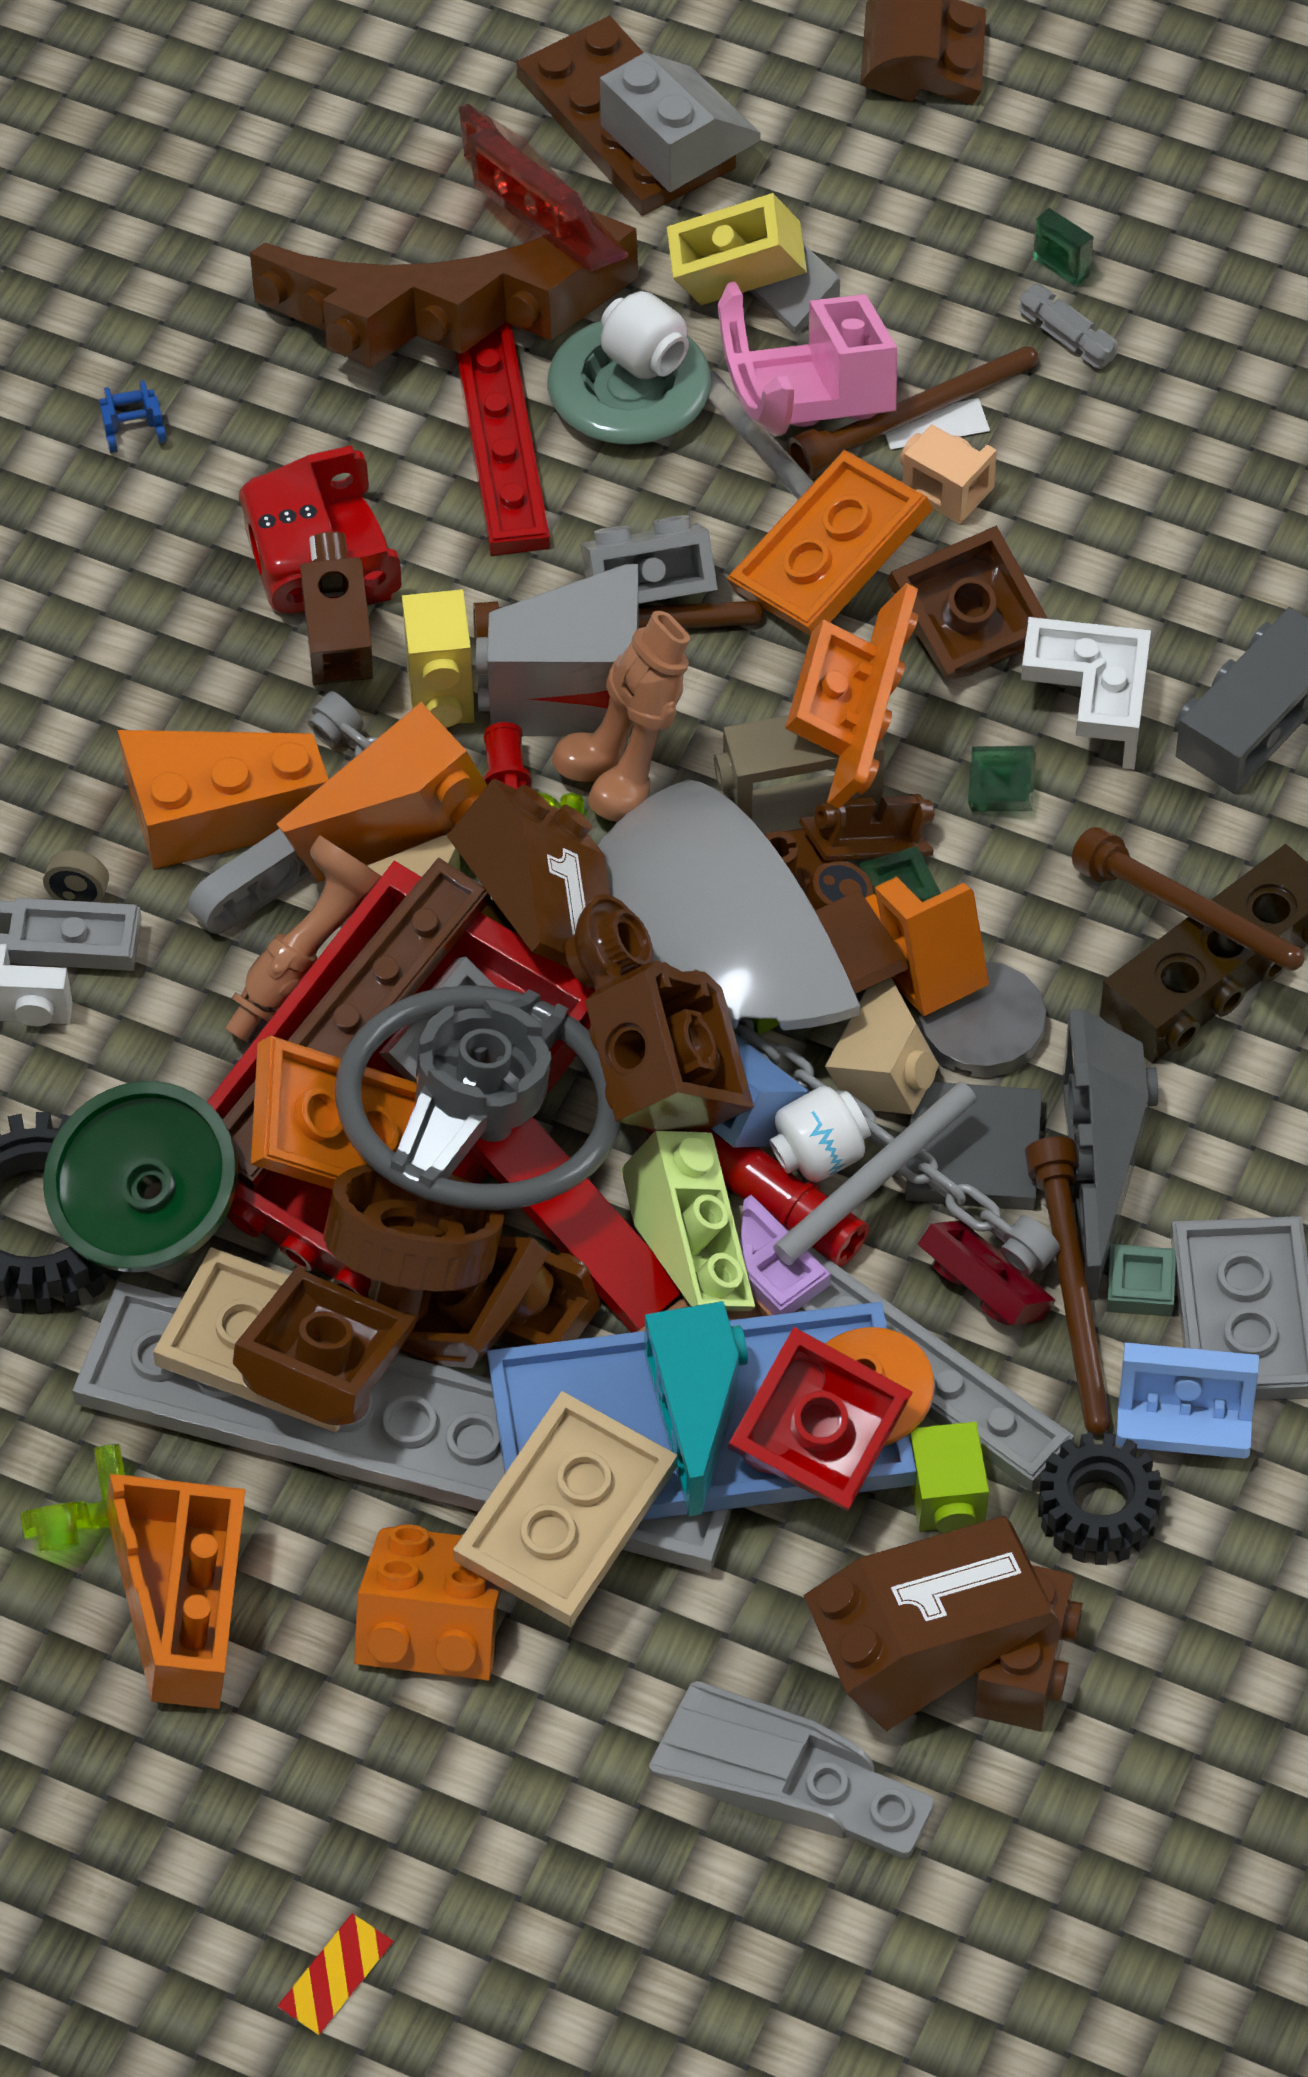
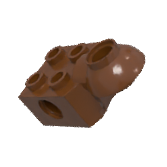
M609 894L596 895L580 913L575 934L566 940L565 953L574 976L584 986L590 989L595 988L596 990L585 1000L591 1022L589 1032L591 1041L599 1054L606 1081L605 1097L609 1107L613 1109L615 1121L661 1131L704 1132L753 1109L754 1105L723 988L705 971L700 972L695 969L683 972L667 962L654 961L651 937L640 918L621 900Z

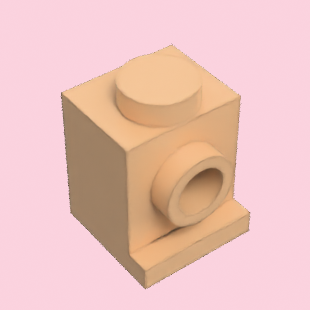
M931 424L923 434H914L902 450L900 456V463L903 465L902 483L927 496L933 510L960 525L994 488L997 450L987 444L981 451H978L963 438L952 436Z

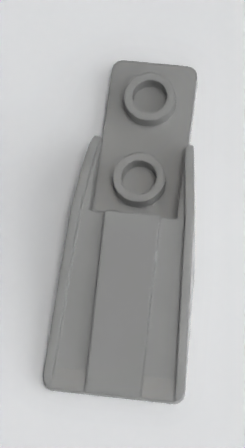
M701 1681L690 1684L649 1764L651 1774L742 1809L839 1838H843L846 1835L902 1859H907L912 1855L934 1806V1800L929 1794L874 1772L875 1767L872 1759L863 1749L823 1725Z

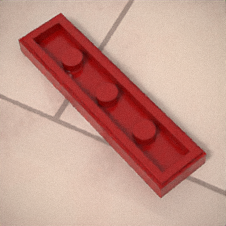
M533 1116L521 1126L512 1128L511 1134L506 1139L498 1142H489L479 1138L470 1149L499 1184L522 1181L542 1175L569 1159L567 1154ZM588 1178L573 1189L553 1199L521 1208L561 1253L575 1256L588 1267L596 1293L632 1333L639 1331L645 1326L646 1314L661 1312L681 1294V1291L653 1251Z

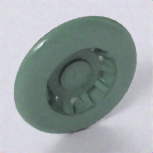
M601 321L592 323L571 335L560 346L549 367L547 378L548 392L552 404L559 415L579 432L597 440L616 444L653 442L682 430L700 414L709 398L711 390V371L707 359L700 347L688 335L686 337L689 342L687 353L681 364L672 373L664 377L657 376L647 380L639 379L609 358L602 349L601 333L603 327Z

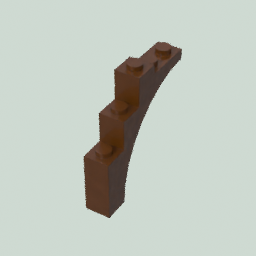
M589 211L564 227L522 245L481 256L436 263L383 265L341 262L299 254L266 242L250 252L256 303L325 331L328 350L370 368L416 336L463 354L506 322L552 341L639 278L636 228L594 211Z

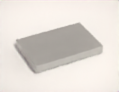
M1302 1216L1173 1221L1170 1236L1172 1248L1175 1249L1176 1253L1175 1279L1183 1348L1259 1355L1255 1400L1308 1398V1259Z

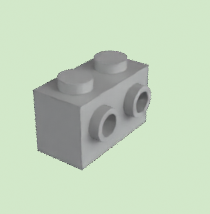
M673 516L653 521L654 531L631 534L630 526L603 528L594 531L595 541L580 543L585 578L625 564H638L639 603L718 590L709 530L699 523L690 524L689 516Z

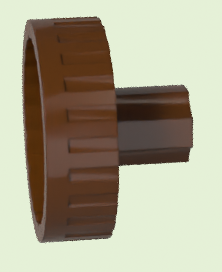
M369 1164L345 1171L335 1180L323 1238L327 1249L339 1262L371 1279L369 1299L401 1313L407 1314L408 1312L415 1315L416 1322H418L427 1315L431 1291H454L472 1287L486 1280L488 1275L492 1273L504 1222L503 1210L478 1211L460 1209L422 1199L392 1184L377 1173ZM451 1174L448 1178L451 1180L472 1183L453 1174Z

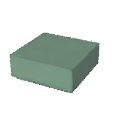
M1111 1244L1106 1312L1172 1317L1175 1288V1249Z

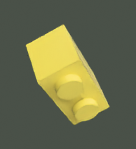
M773 193L667 226L673 279L700 305L720 300L726 285L730 282H736L741 293L807 273L800 220Z
M463 589L402 595L407 672L412 709L422 702L445 728L456 724L475 722L471 647Z

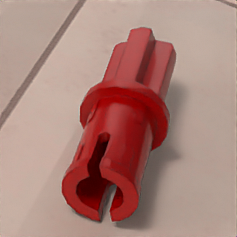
M498 722L484 730L483 738L486 744L488 772L483 779L487 786L493 779L517 790L521 785L528 787L532 785L531 773L524 768L522 729L515 723Z

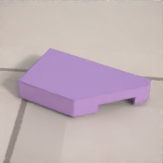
M750 1195L743 1202L740 1247L752 1294L773 1315L793 1313L830 1286L831 1274L808 1251L792 1265L784 1263L774 1251L773 1245L786 1235L788 1231Z

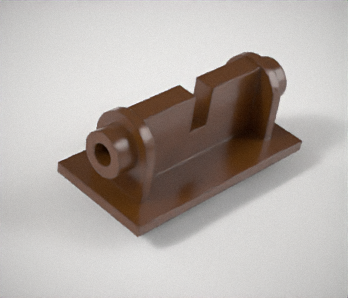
M920 794L884 796L880 801L876 814H874L877 804L872 797L850 798L839 809L828 804L826 800L824 804L817 805L814 817H800L799 824L825 861L872 858L900 859L912 856H932L934 852L922 834L925 824H931L934 819V806L930 800H924Z

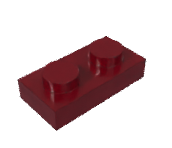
M961 1220L930 1224L917 1244L935 1259L933 1266L938 1273L953 1283L965 1285L982 1299L980 1302L982 1310L991 1318L1004 1325L1013 1326L1043 1321L1056 1301L1031 1278L1014 1268L997 1249Z

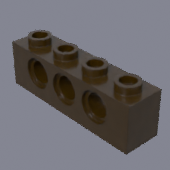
M1284 844L1211 899L1215 903L1298 946L1301 950L1308 945V862L1287 844ZM1187 917L1103 981L1100 1017L1106 1023L1143 1043L1144 1057L1153 1064L1171 1049L1174 1052L1184 1049L1195 1038L1201 1026L1217 1014L1223 1017L1231 1013L1240 1004L1248 990L1262 980L1265 982L1274 980L1284 971V968ZM1264 921L1273 922L1275 924L1265 923ZM1218 956H1227L1230 958H1221ZM1171 990H1180L1186 993H1176Z

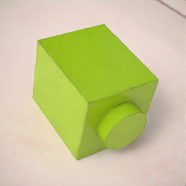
M977 1421L918 1427L912 1431L909 1437L917 1472L916 1484L911 1486L919 1531L938 1530L946 1533L986 1521L989 1488Z

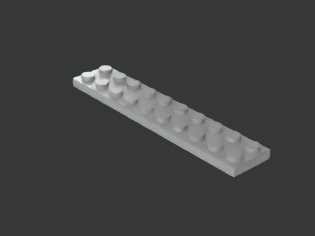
M119 1281L116 1284L72 1390L76 1405L478 1512L504 1476L489 1378L396 1354L372 1389L366 1414L354 1423L341 1425L337 1433L155 1366L153 1351L182 1298ZM733 1509L703 1512L701 1515L690 1517L686 1514L642 1520L622 1550L711 1573Z

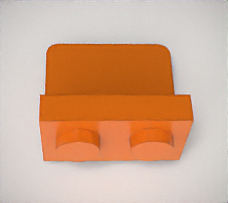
M411 1524L386 1527L378 1532L358 1591L354 1664L490 1680L494 1664L497 1606L502 1588L454 1561L453 1549L463 1534L453 1535L428 1532L420 1526Z

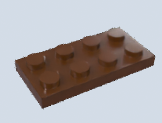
M608 16L517 61V78L637 212L643 216L736 169V155L674 191L669 192L601 126L600 77L644 53L611 16Z

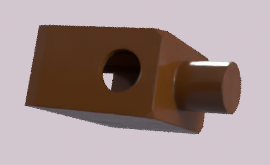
M324 532L313 535L309 538L312 562L300 565L313 685L373 679L372 643L362 560L356 557L348 558L345 534L340 532Z

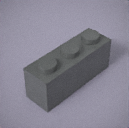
M1288 607L1273 624L1269 622L1262 624L1253 635L1248 650L1236 662L1230 659L1219 669L1213 680L1212 687L1200 699L1193 697L1184 705L1175 722V728L1178 730L1175 757L1228 791L1236 794L1308 718L1307 617Z

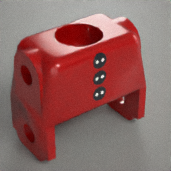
M352 445L302 457L271 472L252 478L243 485L239 492V500L244 513L245 530L270 606L279 613L304 612L300 565L312 562L309 538L319 533L340 532L345 534L348 558L356 557L362 560L367 605L391 600L392 594L397 592L402 586L401 565L397 551L387 548L379 523L371 508L361 496L369 489L368 468L364 453L357 450L354 451ZM338 474H350L344 480L332 481L333 477Z

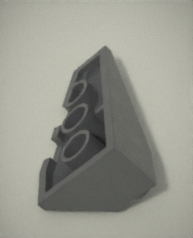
M1083 1009L1069 1010L1062 1087L1067 1137L1074 1140L1078 1153V1168L1075 1169L1076 1181L1072 1185L1075 1217L1085 1269V1280L1090 1300H1097L1110 1253V1245L1114 1240L1144 1134L1147 1106L1158 1105V1075L1156 1068H1145L1143 1043Z

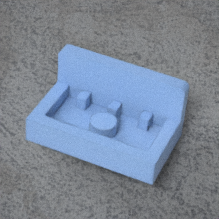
M1125 1342L1118 1397L1116 1444L1119 1447H1123L1128 1438L1137 1443V1449L1248 1458L1251 1449L1252 1417L1258 1380L1259 1355Z

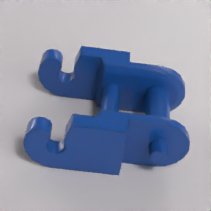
M145 380L140 381V390L112 395L109 387L104 388L105 398L99 399L110 453L118 452L114 435L118 433V423L146 418L148 426L155 427L158 443H167L158 398L155 396L154 389L147 390ZM139 402L143 403L144 409L116 414L115 407Z

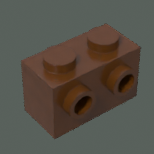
M1032 1565L1058 1620L979 1671L974 1717L1041 1732L1048 1701L1061 1703L1069 1663L1059 1660L1063 1641L1071 1643L1076 1641L1083 1603L1071 1600L1074 1574Z

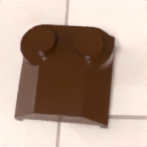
M997 525L891 571L887 579L894 595L906 583L918 589L912 612L918 614V621L914 630L945 680L968 677L1021 653L1025 648L1029 617L1048 619Z
M500 1237L492 1273L488 1275V1278L483 1282L477 1283L475 1286L462 1288L461 1290L431 1291L427 1315L418 1322H415V1327L398 1352L411 1358L440 1366L473 1368L495 1344L511 1322L533 1318L548 1304L553 1287V1276L544 1266L548 1253L534 1238Z
M297 1266L235 1343L232 1363L242 1374L245 1385L257 1395L325 1424H351L360 1420L366 1414L372 1389L415 1327L416 1316L408 1312L407 1314L401 1313L306 1272V1269Z

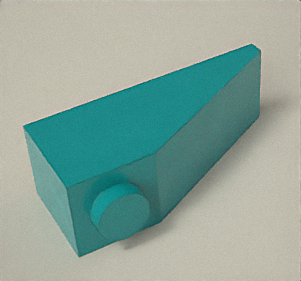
M724 1301L645 1315L644 1355L670 1450L678 1455L676 1472L689 1517L703 1513L737 1396L738 1366L748 1364V1352L741 1325H730Z

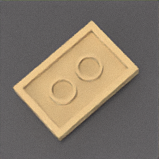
M210 1247L153 1351L155 1366L337 1433L341 1425L322 1423L252 1392L245 1385L242 1374L232 1363L235 1343L289 1275Z
M561 1391L453 1549L454 1561L571 1627L676 1470L678 1455Z

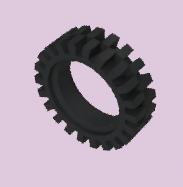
M36 1112V1128L24 1129L22 1113L7 1116L10 1132L4 1135L0 1134V1183L20 1172L45 1169L51 1145L59 1130L70 1116L64 1114L59 1129L53 1128L50 1112ZM70 1246L56 1253L38 1257L16 1256L0 1250V1300L3 1296L7 1297L9 1312L24 1314L26 1299H35L38 1314L53 1313L51 1297L62 1295L66 1309L79 1306L78 1289L85 1287L94 1298L105 1291L103 1274L116 1281L123 1272L98 1266L79 1255Z

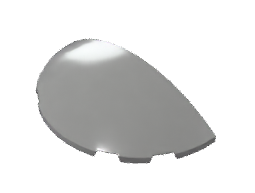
M690 779L669 786L646 798L639 806L626 813L608 834L603 836L598 847L605 855L610 894L621 900L644 923L651 937L654 961L667 962L683 972L695 969L700 972L705 971L723 988L733 1028L737 1027L738 1021L742 1017L775 1018L779 1021L782 1030H794L836 1023L860 1015V1004L828 934L794 875L756 824L733 801L717 789L700 781Z

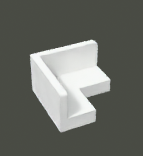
M1029 617L1021 680L1082 687L1076 736L1125 741L1122 768L1134 770L1151 630Z

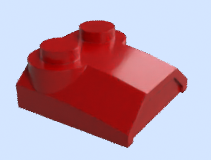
M793 1327L727 1448L741 1455L745 1462L753 1469L766 1474H775L848 1511L913 1392Z

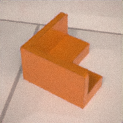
M895 877L876 886V895L872 894L865 898L905 956L909 969L891 978L898 990L923 1016L989 985L974 891L966 883H961L922 902L898 877Z

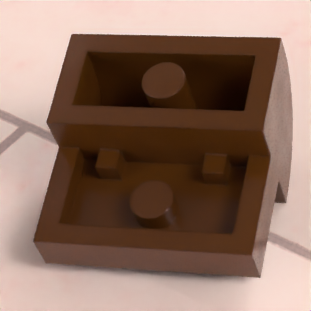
M868 0L865 12L860 85L909 102L914 100L920 89H924L973 105L982 91L986 9L961 0Z

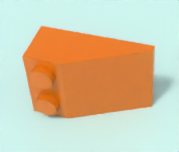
M420 702L276 825L317 882L325 881V876L313 862L310 855L311 846L319 835L368 866L448 834L484 791L487 784L466 749Z

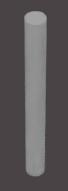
M958 1082L775 1243L773 1248L778 1257L784 1263L792 1265L977 1101L973 1090L964 1082Z

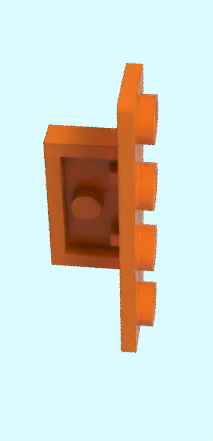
M908 583L880 609L870 643L824 619L811 633L785 729L839 755L827 800L828 804L838 809L856 792L861 795L864 794L871 786L878 771L879 761L873 758L876 745L883 738L890 725L892 711L886 709L889 696L898 686L905 670V662L899 660L901 651L913 634L918 621V614L912 612L918 589Z

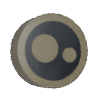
M65 850L54 854L43 877V885L48 894L55 900L100 903L109 882V873L103 863L96 857L78 850Z

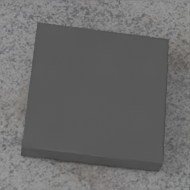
M933 1082L926 1090L914 1115L911 1114V1124L957 1083ZM967 1084L975 1093L977 1101L923 1149L936 1159L937 1170L956 1185L969 1184L995 1202L999 1208L1034 1210L1036 1181L1029 1178L1025 1148L1034 1141L1039 1140L1042 1089ZM915 1155L908 1161L907 1168L919 1174L917 1171L918 1165L926 1162ZM906 1179L905 1201L946 1204V1198L927 1183L914 1184ZM965 1194L966 1201L963 1205L983 1206L971 1196Z

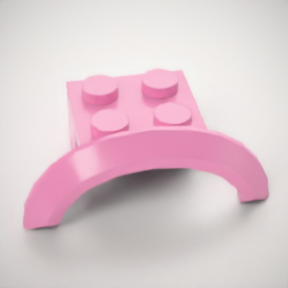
M730 282L726 285L718 303L720 332L726 364L742 407L749 417L767 433L777 437L785 434L790 424L805 427L814 425L820 420L842 417L863 420L875 416L876 413L896 411L897 346L866 294L809 301V344L749 351L744 322L743 294L736 282Z

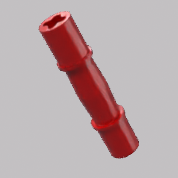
M641 1127V1128H643L645 1131H647L648 1133H650L651 1135H652L655 1131H661V1130H656V1129H650V1128ZM708 1129L704 1131V1133L713 1134L725 1186L743 1200L752 1195L788 1231L794 1228L829 1197L821 1192L820 1186L816 1183L808 1182L805 1184L793 1173L787 1174L779 1162L760 1148L733 1147L713 1130ZM850 1212L816 1242L812 1248L837 1266L842 1267L862 1247L868 1235L869 1225Z

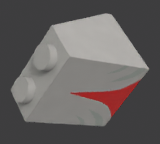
M625 564L489 612L488 637L476 638V674H488L478 676V710L490 712L491 725L498 722L515 723L521 727L523 736H567L568 734L578 732L594 733L598 729L609 706L610 695L606 688L609 670L617 657L622 655L631 643L634 632L639 629L638 564ZM632 723V727H631V730H630L629 737L631 736V733H632L633 723Z

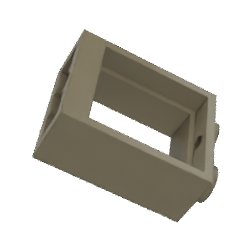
M789 715L723 727V753L714 754V767L720 789L719 792L733 801L756 824L763 834L773 831L802 829V826L799 824L800 817H814L817 805L824 804L828 799L834 775L753 790V783L836 768L839 755L785 729ZM882 739L876 745L873 756L874 759L879 761V767L871 786L864 794L861 795L856 792L851 797H872L877 804L874 814H876L883 796L885 749Z

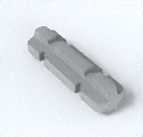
M1033 284L1027 291L1022 293L1019 299L1021 301L1019 305L1020 312L1036 324L1043 321L1040 327L1073 352L1080 353L1082 350L1081 358L1096 369H1103L1109 362L1114 360L1117 355V340L1102 329H1098L1095 332L1096 325L1063 300L1057 299L1054 302L1053 300L1056 295L1041 284Z

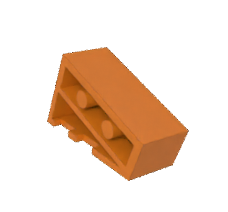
M117 730L124 776L153 870L257 844L278 830L279 827L276 824L329 780L313 733Z
M117 1474L109 1475L106 1513L151 1702L220 1709L246 1489Z

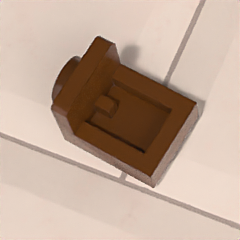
M546 1251L548 1256L544 1266L553 1276V1287L549 1302L535 1317L511 1322L502 1333L505 1343L514 1347L578 1339L601 1306L591 1279V1273L581 1260L568 1253L562 1252L556 1255Z

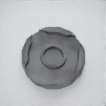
M986 961L989 979L988 986L926 1016L920 1013L919 1029L935 1059L941 1065L955 1071V1066L962 1070L971 1071L970 1076L991 1078L1014 1072L1030 1062L1037 1052L1039 1043L1044 1036L1047 1011L1040 990L1025 974L1003 963Z

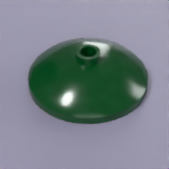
M140 1081L122 1084L88 1100L67 1119L59 1130L49 1150L44 1169L43 1190L47 1211L53 1225L62 1238L73 1250L88 1261L98 1266L121 1272H145L161 1269L175 1264L197 1251L215 1234L230 1210L237 1189V1151L230 1131L222 1118L210 1104L192 1091L181 1086L159 1081ZM155 1183L162 1184V1190L157 1197L144 1199V1192L150 1185Z

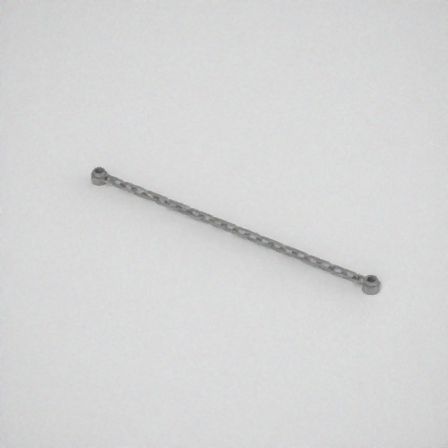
M329 691L312 708L314 716L308 721V725L313 733L329 747L334 748L339 742L347 743L355 749L356 757L378 739V737L365 738L359 733L364 727L361 716L348 701L333 691ZM742 1017L739 1020L741 1023L737 1024V1027L734 1028V1033L775 1065H778L781 1061L779 1054H783L802 1068L795 1071L794 1078L809 1092L826 1086L814 1077L813 1066L802 1056L784 1044L771 1045L753 1031L754 1025L750 1018ZM836 1090L838 1094L845 1092L844 1090ZM850 1094L859 1106L869 1126L871 1136L867 1139L880 1149H883L895 1138L875 1123L874 1112L868 1106ZM925 1149L916 1154V1156L926 1162L918 1165L917 1171L919 1174L912 1172L905 1165L897 1171L908 1181L914 1184L927 1183L944 1196L947 1209L971 1229L979 1232L990 1231L1005 1244L1000 1248L1001 1254L1022 1274L1030 1275L1034 1269L1043 1270L1061 1250L1054 1236L1042 1224L1027 1215H1022L1012 1226L1000 1218L1001 1213L995 1202L969 1184L956 1185L937 1170L936 1159ZM965 1194H968L988 1209L980 1214L982 1222L977 1221L957 1206L965 1203Z

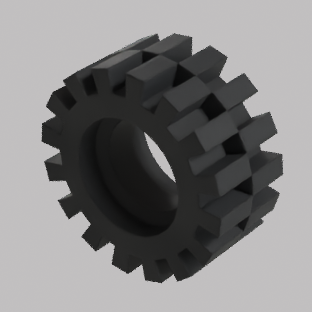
M1104 1432L1103 1444H1094L1093 1433L1081 1434L1079 1448H1076L1071 1439L1060 1445L1059 1456L1053 1452L1046 1460L1045 1471L1042 1470L1038 1498V1517H1042L1041 1528L1046 1537L1054 1533L1053 1546L1061 1553L1069 1544L1073 1545L1072 1559L1082 1563L1084 1562L1086 1551L1096 1553L1095 1565H1107L1108 1553L1114 1551L1118 1563L1127 1560L1130 1557L1131 1545L1140 1552L1147 1545L1148 1534L1153 1536L1157 1527L1162 1496L1159 1470L1152 1471L1153 1459L1147 1451L1136 1458L1137 1443L1127 1438L1122 1449L1115 1447L1116 1434ZM1103 1482L1121 1490L1126 1503L1117 1513L1095 1515L1078 1507L1073 1495L1077 1488L1083 1484Z

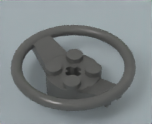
M452 986L427 990L406 997L378 1012L356 1032L344 1051L336 1074L335 1101L339 1119L347 1138L363 1160L385 1179L406 1192L434 1203L460 1209L478 1211L517 1209L535 1205L568 1192L592 1175L605 1161L616 1142L622 1123L615 1121L613 1109L607 1103L605 1097L606 1081L599 1054L591 1041L589 1030L568 1014L569 1008L558 1003L554 1006L541 1000L540 994L530 989L525 993H520L498 987ZM433 1016L428 1020L419 1042L416 1069V1105L396 1153H394L376 1134L364 1111L361 1095L363 1074L369 1059L387 1038L413 1022ZM558 1039L571 1048L589 1071L597 1093V1116L592 1132L584 1145L560 1166L530 1179L501 1184H477L448 1179L479 1138L489 1142L502 1141L511 1134L512 1128L521 1126L539 1111L547 1094L552 1059L551 1051L549 1052V1050Z

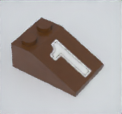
M493 779L448 833L447 837L531 952L570 969L566 959L565 945L566 940L575 934L580 913L596 895H611L605 855L589 835V832L593 829L592 825L576 809L566 804L557 809L551 806L538 792L526 785H521L517 790Z
M1006 1516L860 1557L803 1595L846 1694L886 1732L1058 1620L1019 1537Z

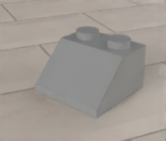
M644 52L600 77L601 126L669 192L674 191L761 140V133L691 66Z

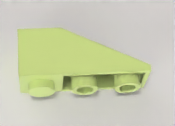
M655 1131L621 1168L634 1226L690 1306L724 1301L726 1311H752L755 1308V1303L713 1134L704 1132Z

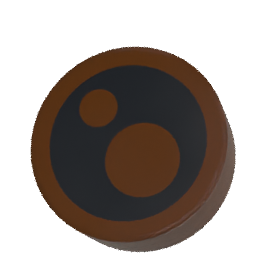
M831 860L821 864L815 870L807 887V898L815 911L859 890L866 898L873 894V886L867 874L858 866L842 860Z

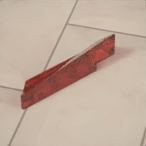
M470 104L459 107L464 158L472 163L474 187L589 272L628 257V252L583 204L579 194L561 180L522 136Z

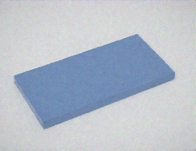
M882 1301L729 1320L731 1326L741 1325L747 1345L748 1364L738 1366L737 1396L703 1512L819 1498L775 1474H766L753 1469L745 1462L741 1455L727 1447L793 1327L823 1343L853 1329L865 1327L887 1329ZM645 1331L487 1351L488 1370L504 1474L561 1391L670 1450L644 1355ZM909 1435L883 1447L859 1492L906 1487L916 1484L917 1471ZM676 1470L642 1520L688 1514Z

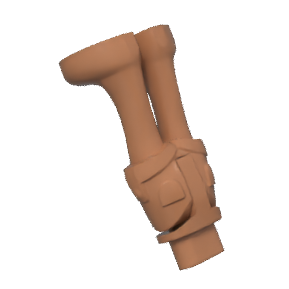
M663 611L652 613L647 626L639 628L634 632L631 643L612 664L606 680V688L610 695L609 706L598 729L594 733L578 732L568 734L558 741L551 757L554 768L564 777L580 782L595 781L588 796V804L597 815L610 821L618 822L626 813L635 809L649 797V771L659 732L668 729L672 725L676 716V705L683 693V676L689 664L684 652L690 641V636L670 614ZM632 723H633L632 733H631V736H630V740H629L628 746H627V748H626L627 741H628V737H629L630 730H631Z
M320 835L310 850L313 862L325 876L324 890L318 902L309 914L287 935L278 934L269 943L267 949L248 970L245 981L246 986L242 994L240 995L235 992L231 997L240 1005L225 1029L245 1042H249L262 1020L267 1022L271 1020L318 959L315 955L318 949L352 915L381 878L380 874Z

